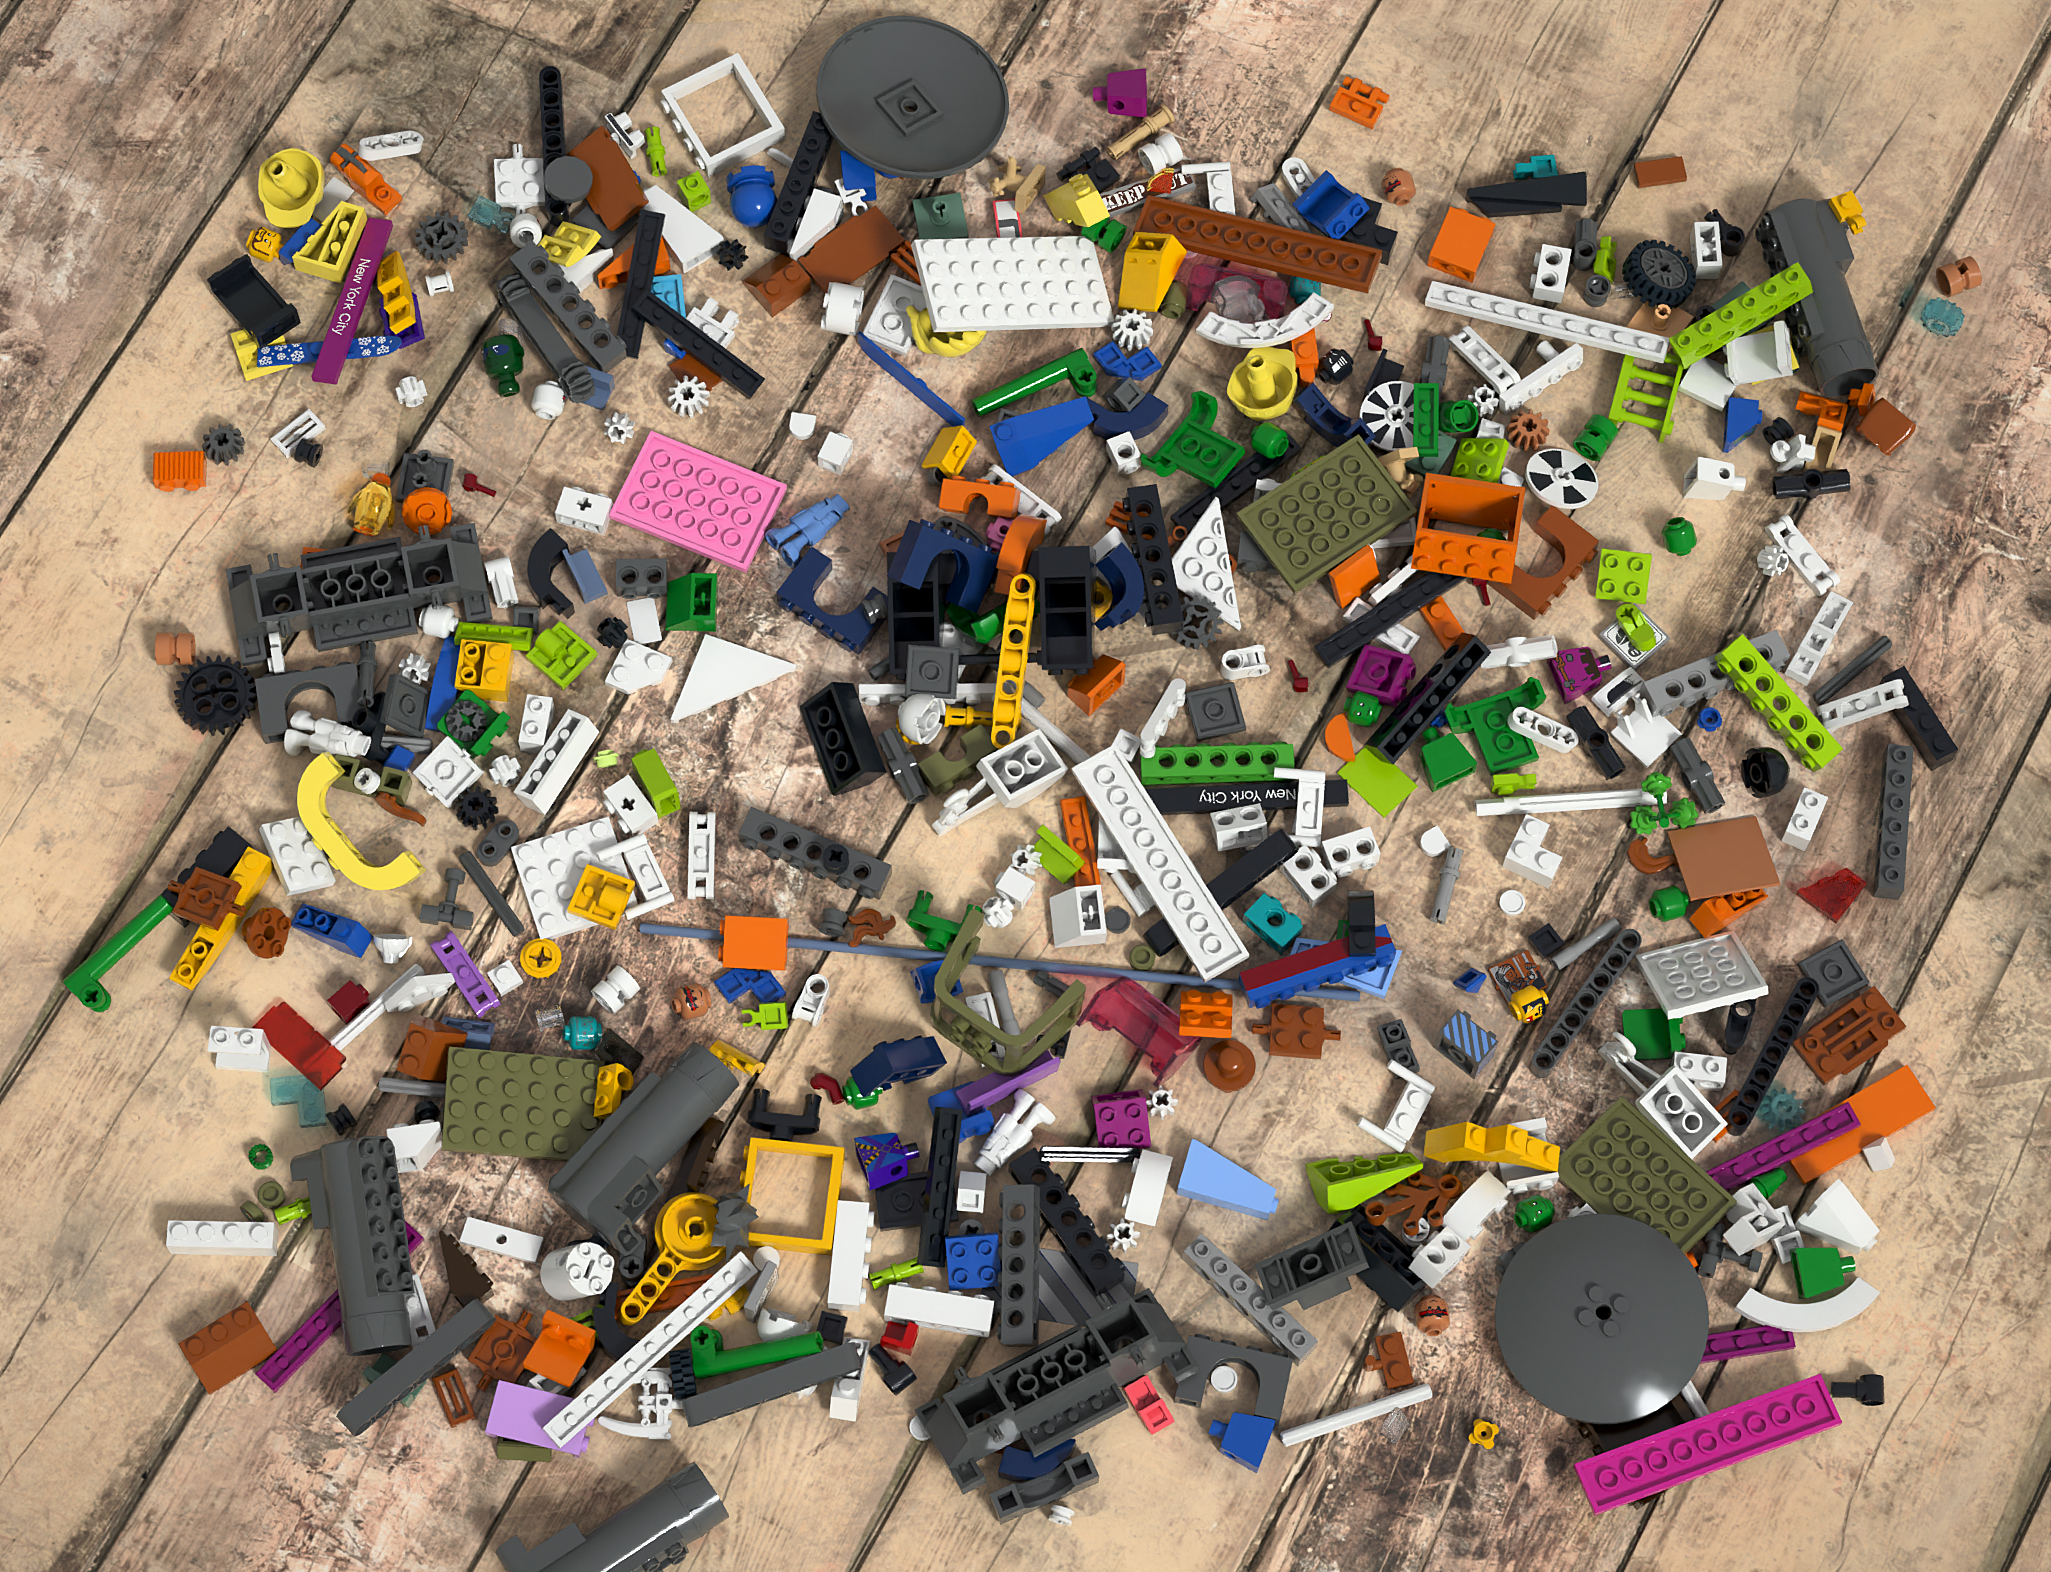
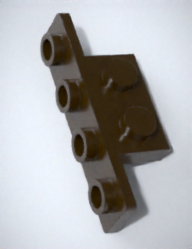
M710 1117L691 1137L666 1203L683 1193H699L700 1188L705 1187L709 1177L708 1167L710 1163L715 1162L718 1154V1148L716 1147L725 1126L723 1121Z

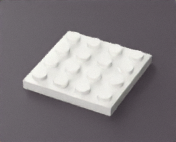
M609 816L511 847L540 939L551 940L599 925L570 914L567 911L587 864L629 879L621 853L599 861L596 856L597 851L617 844ZM632 891L625 910L638 905L634 891Z
M1734 930L1635 955L1636 964L1668 1019L1681 1018L1685 1015L1704 1012L1712 1008L1731 1005L1768 994V985Z

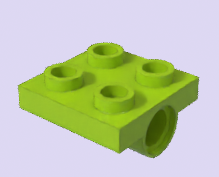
M1462 438L1450 476L1498 483L1509 446L1506 439Z
M1602 548L1595 598L1646 604L1652 554Z
M559 621L552 629L547 628L539 635L535 646L526 655V660L564 690L598 654L595 649Z

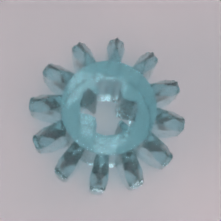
M1937 297L1936 300L1930 299L1926 304L1920 319L1923 322V326L1929 328V332H1934L1937 336L1943 335L1948 338L1949 335L1955 336L1959 331L1965 316L1962 313L1963 309L1956 307V303H1951L1948 299L1942 300Z
M1784 1087L1781 1089L1780 1094L1776 1089H1773L1770 1092V1096L1765 1095L1763 1099L1765 1104L1760 1106V1111L1765 1113L1762 1116V1121H1771L1768 1126L1769 1129L1777 1125L1778 1131L1781 1133L1785 1127L1791 1130L1795 1128L1794 1124H1801L1802 1118L1800 1116L1804 1115L1805 1109L1800 1107L1803 1099H1794L1796 1091H1792L1788 1095ZM1781 1107H1784V1108L1787 1109V1110L1784 1111L1783 1113H1780V1112L1778 1111L1779 1109H1781Z

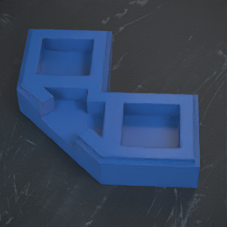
M1114 341L1093 353V358L1107 376L1131 377L1133 380L1142 381L1162 367V364L1148 346L1128 359Z
M733 968L714 981V985L728 1004L749 990L752 991L760 1003L777 1002L786 996L785 990L771 972Z

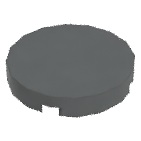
M564 156L556 158L545 170L544 185L546 191L557 201L575 203L584 199L591 191L593 182L591 169L583 160L577 157Z

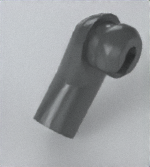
M889 656L868 669V673L873 680L890 671Z

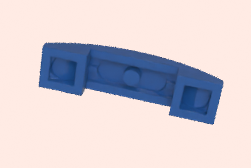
M449 635L445 638L440 652L429 699L426 730L440 732L436 724L457 700L459 690L454 686L460 645H455V636Z

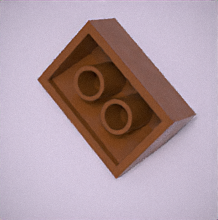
M248 1301L178 1343L209 1395L269 1359L277 1351V1348Z

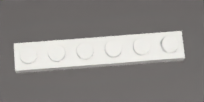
M997 683L958 684L957 699L943 700L945 705H953L956 702H966L969 705H978L981 702H991L994 704ZM1004 683V689L1008 693H1011V683ZM859 684L860 703H865L869 706H875L879 703H890L891 705L899 706L910 696H905L906 684Z

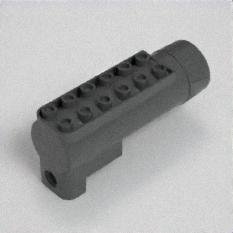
M1800 198L1766 210L1761 217L1758 228L1755 229V236L1763 248V260L1766 264L1768 263L1770 278L1798 262L1811 281L1813 293L1784 310L1785 323L1791 329L1793 335L1792 343L1794 348L1798 350L1800 358L1808 356L1810 368L1818 383L1821 394L1829 397L1849 394L1851 389H1862L1864 383L1871 384L1879 375L1871 344L1864 332L1845 278V274L1854 260V255L1846 235L1849 227L1847 221L1839 223L1828 204L1831 198L1819 201L1810 198Z
M692 1042L668 1065V1068L660 1077L652 1071L640 1081L638 1087L630 1096L623 1099L617 1110L604 1120L602 1126L593 1135L587 1138L585 1144L576 1154H573L568 1159L566 1165L551 1177L548 1187L550 1195L557 1205L589 1233L599 1236L623 1256L630 1255L644 1241L632 1226L664 1192L656 1175L700 1127L723 1106L739 1086L737 1078L713 1053L702 1045Z
M363 1136L331 1142L321 1146L320 1149L294 1156L290 1163L292 1181L307 1180L314 1230L330 1229L340 1302L341 1327L347 1356L372 1355L411 1347L410 1316L405 1296L414 1294L415 1290L393 1142L386 1136Z
M692 1462L679 1472L665 1478L653 1489L583 1535L573 1522L529 1552H527L518 1536L515 1535L503 1543L496 1550L495 1554L506 1572H663V1569L669 1565H677L686 1558V1554L689 1553L687 1545L700 1537L702 1538L709 1530L729 1518V1514L698 1465Z

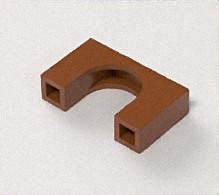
M1552 505L1536 522L1534 532L1559 552L1563 567L1552 576L1539 578L1527 574L1514 564L1511 584L1490 580L1487 582L1490 587L1533 620L1539 614L1543 616L1547 613L1552 605L1550 602L1554 597L1560 598L1566 591V584L1570 579L1575 581L1583 571L1581 567L1586 562L1591 563L1599 552L1597 551L1599 540Z

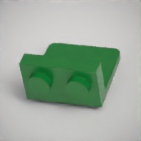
M465 690L454 704L461 701H473L482 707L487 716V727L482 735L473 741L467 742L454 738L446 726L448 711L438 721L436 727L446 737H451L462 749H466V752L471 754L470 757L475 759L479 755L484 757L493 747L490 742L496 735L500 738L509 728L506 723L511 717L504 711L499 714L496 713L472 691ZM474 714L467 717L462 715L463 721L459 728L466 725L473 727L471 720Z
M1662 1008L1623 1011V1035L1636 1048L1635 1060L1672 1059L1675 1051L1681 1052L1682 1049H1685V1034L1680 1033L1679 1025L1683 1023V1017L1668 1019Z

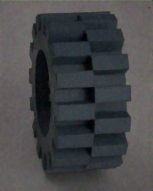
M690 1348L669 1351L675 1398L681 1399L697 1395Z

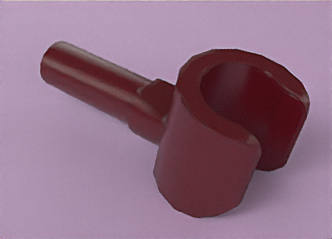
M1365 319L1364 324L1368 333V349L1371 351H1381L1382 336H1374L1370 320Z
M471 473L464 475L463 488L465 491L474 492L476 490L495 497L496 491L477 484L478 477Z
M1472 578V586H1480L1484 605H1491L1486 586L1487 580Z
M1289 660L1288 665L1293 677L1294 691L1308 692V677H1299L1294 661Z

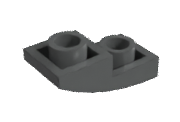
M1402 1019L1377 1026L1388 1062L1393 1059L1413 1073L1419 1072L1420 1066L1412 1050L1411 1040ZM1392 1072L1395 1080L1402 1078L1394 1072Z

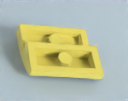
M563 221L553 237L544 235L538 246L542 245L545 248L551 263H557L568 268L586 256L601 236L595 230Z
M244 330L231 333L246 381L293 366V364L257 367L258 346ZM280 336L267 346L286 345L284 336Z

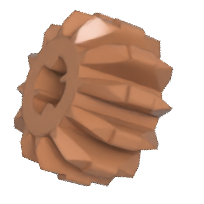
M1531 408L1528 410V414H1526L1521 409L1518 412V416L1513 415L1511 417V423L1507 426V432H1510L1508 436L1509 441H1515V448L1522 445L1526 452L1529 446H1531L1536 451L1539 444L1544 445L1546 443V437L1549 436L1550 430L1547 428V419H1541V412L1534 415Z

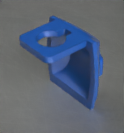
M944 960L931 962L910 971L921 1004L933 1003L935 999V976ZM960 980L957 981L951 992L953 997L963 992Z

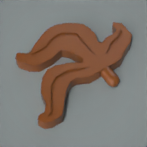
M865 909L855 917L849 916L848 921L851 924L860 926L855 928L853 940L849 941L848 945L850 947H858L865 935H878L879 939L883 940V934L888 933L896 926L895 917L891 915L890 920L883 922L880 912L873 909ZM867 922V923H869L871 926H866V925H861V924H864V923Z

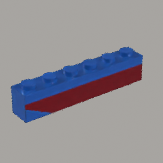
M1386 924L1375 927L1376 956L1349 957V936L1240 972L1238 981L1248 1007L1256 1006L1259 1009L1268 1006L1271 1001L1278 998L1287 1000L1295 996L1296 992L1302 990L1311 992L1319 988L1320 984L1326 982L1334 984L1342 981L1344 976L1350 974L1358 976L1366 973L1368 968L1388 966L1395 959L1396 949Z

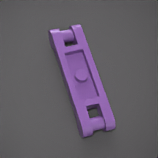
M452 931L445 934V938L439 942L435 940L429 944L446 971L452 973L455 984L478 1019L484 1016L485 1011L492 1007L495 1009L501 1005ZM452 946L454 950L446 954L444 950ZM484 993L487 999L478 1003L476 997Z

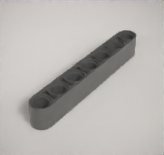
M1625 929L1619 934L1537 1048L1530 1062V1071L1535 1077L1545 1078L1552 1073L1634 959L1642 943V938L1638 931ZM1631 940L1635 946L1628 948L1622 941ZM1615 959L1621 966L1612 967L1608 961ZM1601 979L1606 983V986L1598 987L1595 985L1594 980ZM1587 999L1591 1002L1592 1006L1584 1007L1579 1001ZM1573 1019L1577 1022L1578 1026L1569 1027L1565 1020ZM1551 1040H1560L1563 1043V1047L1553 1046ZM1544 1059L1548 1062L1549 1066L1542 1068L1537 1065L1536 1061Z
M479 1299L471 1301L341 1408L336 1417L354 1437L362 1434L487 1331L496 1321V1317Z
M855 1342L846 1343L682 1400L681 1404L688 1427L691 1428L856 1372L863 1367Z

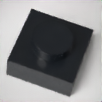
M1550 923L1528 936L1527 939L1542 960L1564 945L1563 940Z
M822 1311L817 1331L820 1332L824 1341L841 1345L848 1317Z

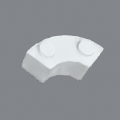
M1142 1149L1140 1159L1134 1158L1131 1173L1135 1174L1131 1193H1125L1122 1208L1126 1209L1124 1219L1155 1227L1173 1157Z
M1487 1170L1445 1214L1444 1222L1441 1226L1444 1228L1448 1226L1465 1242L1469 1238L1475 1240L1484 1229L1481 1225L1494 1212L1499 1214L1508 1204L1506 1197L1510 1194L1511 1190Z

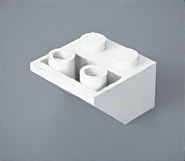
M1101 885L1074 887L1049 898L1055 948L1106 943L1107 932Z
M423 1120L418 1125L411 1126L406 1123L394 1125L393 1128L387 1129V1136L395 1147L398 1173L418 1171L426 1166L441 1147L442 1128L440 1122Z

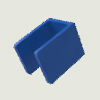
M846 150L840 151L844 189L846 191L864 189L866 195L860 197L861 201H875L877 196L874 168L862 163Z

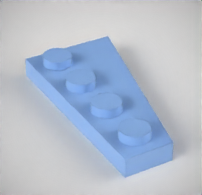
M1296 938L1290 955L1329 943V941ZM1396 950L1395 959L1392 960L1390 965L1378 968V966L1368 968L1366 973L1358 976L1353 974L1344 976V979L1338 983L1385 999L1402 950Z

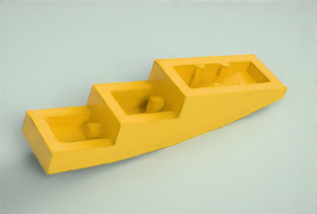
M395 251L381 260L377 270L378 289L383 294L384 309L389 314L390 329L396 335L416 323L408 276L400 253Z

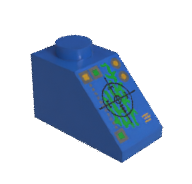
M1729 397L1725 409L1724 453H1728L1752 435L1756 425L1761 424L1762 410L1758 409L1759 400Z

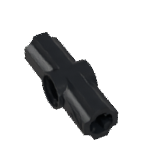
M1809 469L1803 474L1776 476L1772 479L1773 496L1775 499L1794 497L1814 499L1821 494L1848 492L1851 488L1850 474L1847 469L1821 472L1816 469ZM1811 481L1815 483L1816 486L1811 487L1806 482Z
M1580 706L1566 716L1567 721L1582 742L1584 752L1592 757L1606 780L1613 779L1625 771L1626 766L1610 744L1607 732L1598 726L1586 706ZM1590 740H1599L1602 745L1594 746Z

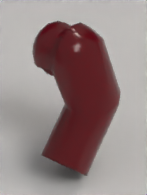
M821 1072L816 1073L810 1079V1085L813 1089L819 1090L823 1088L828 1091L833 1105L845 1101L839 1083L835 1078Z

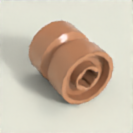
M1971 256L1957 260L1955 265L1949 263L1936 270L1938 285L1946 297L1962 293L1963 289L1975 288L1982 283L1979 266Z
M157 632L155 638V659L157 665H172L174 661H177L178 665H194L196 643L193 632H179L177 636H174L171 632Z

